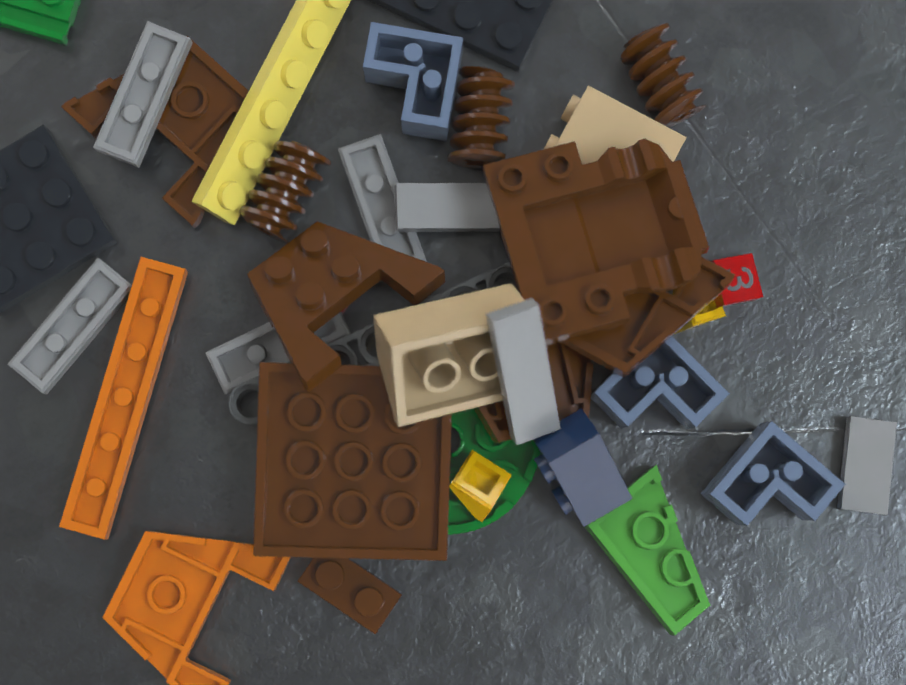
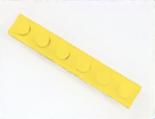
M296 0L191 202L225 223L236 224L240 216V208L246 205L249 199V191L254 189L258 174L263 172L266 166V159L271 156L275 142L279 141L351 0Z

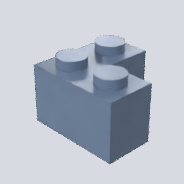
M371 22L363 63L365 82L406 89L401 117L402 134L447 141L462 59L463 37Z
M672 336L626 377L623 378L612 372L591 393V399L621 429L628 427L657 399L687 430L697 427L729 393Z
M770 421L760 423L700 494L733 523L748 526L772 496L801 520L816 521L846 484L775 423Z

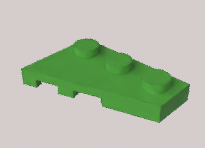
M654 465L627 486L633 499L588 524L585 528L670 635H676L706 610L710 603L691 553L686 550L676 524L678 519L673 506L669 505L660 481H662L658 467Z

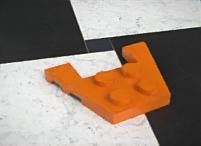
M145 531L102 618L144 660H148L167 679L166 682L169 685H230L231 679L190 660L188 656L230 570L274 591L291 557L253 556L254 544Z

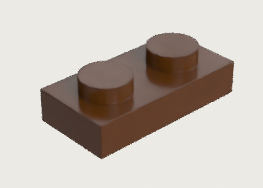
M313 558L298 580L300 584L375 635L402 596L401 592L351 558Z

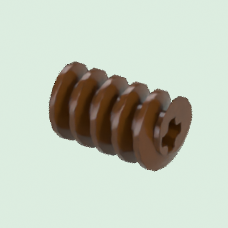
M669 23L654 26L634 36L624 45L623 48L626 49L620 57L623 64L633 65L628 74L630 79L633 81L643 80L637 87L638 95L641 97L652 96L645 104L646 111L649 113L660 112L654 120L666 127H672L707 107V105L695 106L694 101L703 93L702 88L691 90L686 88V85L695 77L694 72L679 74L677 70L687 60L686 57L682 55L671 58L669 55L679 44L677 39L662 41L661 39L671 28Z
M463 66L459 68V75L463 79L457 83V93L461 97L455 101L454 110L460 115L452 120V128L458 133L450 137L449 143L456 151L448 154L447 161L461 167L480 169L483 168V165L505 160L506 154L494 149L495 144L508 142V136L496 131V127L510 125L511 118L498 112L499 109L512 107L513 100L502 96L501 91L513 90L515 82L504 78L502 73L490 68Z
M279 140L275 142L274 150L281 158L269 157L265 161L266 167L273 175L261 173L256 178L265 191L250 190L248 193V198L254 203L256 208L243 206L240 208L239 213L256 230L287 244L289 242L281 235V230L296 231L298 228L288 217L289 214L297 213L304 215L306 213V209L297 201L298 197L313 198L315 195L306 185L307 180L322 182L323 177L314 167L316 164L330 166L331 161L303 144L295 141Z

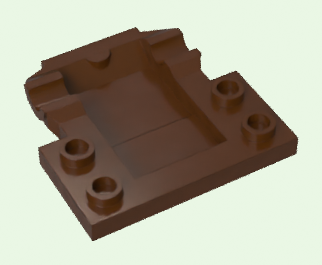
M645 138L638 140L637 143L627 148H607V151L598 161L582 165L576 143L573 141L483 165L484 177L518 291L524 300L533 298L539 305L546 345L629 323L630 315L624 296L635 293L650 294L673 290L692 282L699 276L701 272V255L707 253L709 244L681 161L672 162L659 144Z

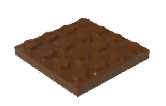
M260 362L253 556L447 561L452 413L398 427L394 419L380 366L341 364L339 369L308 392L300 382L293 363Z

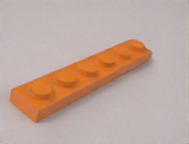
M140 257L59 525L61 528L104 540L109 539L188 271L185 268Z

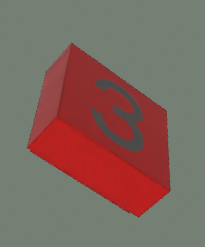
M752 253L711 261L735 274L730 286L714 299L716 308L763 298Z

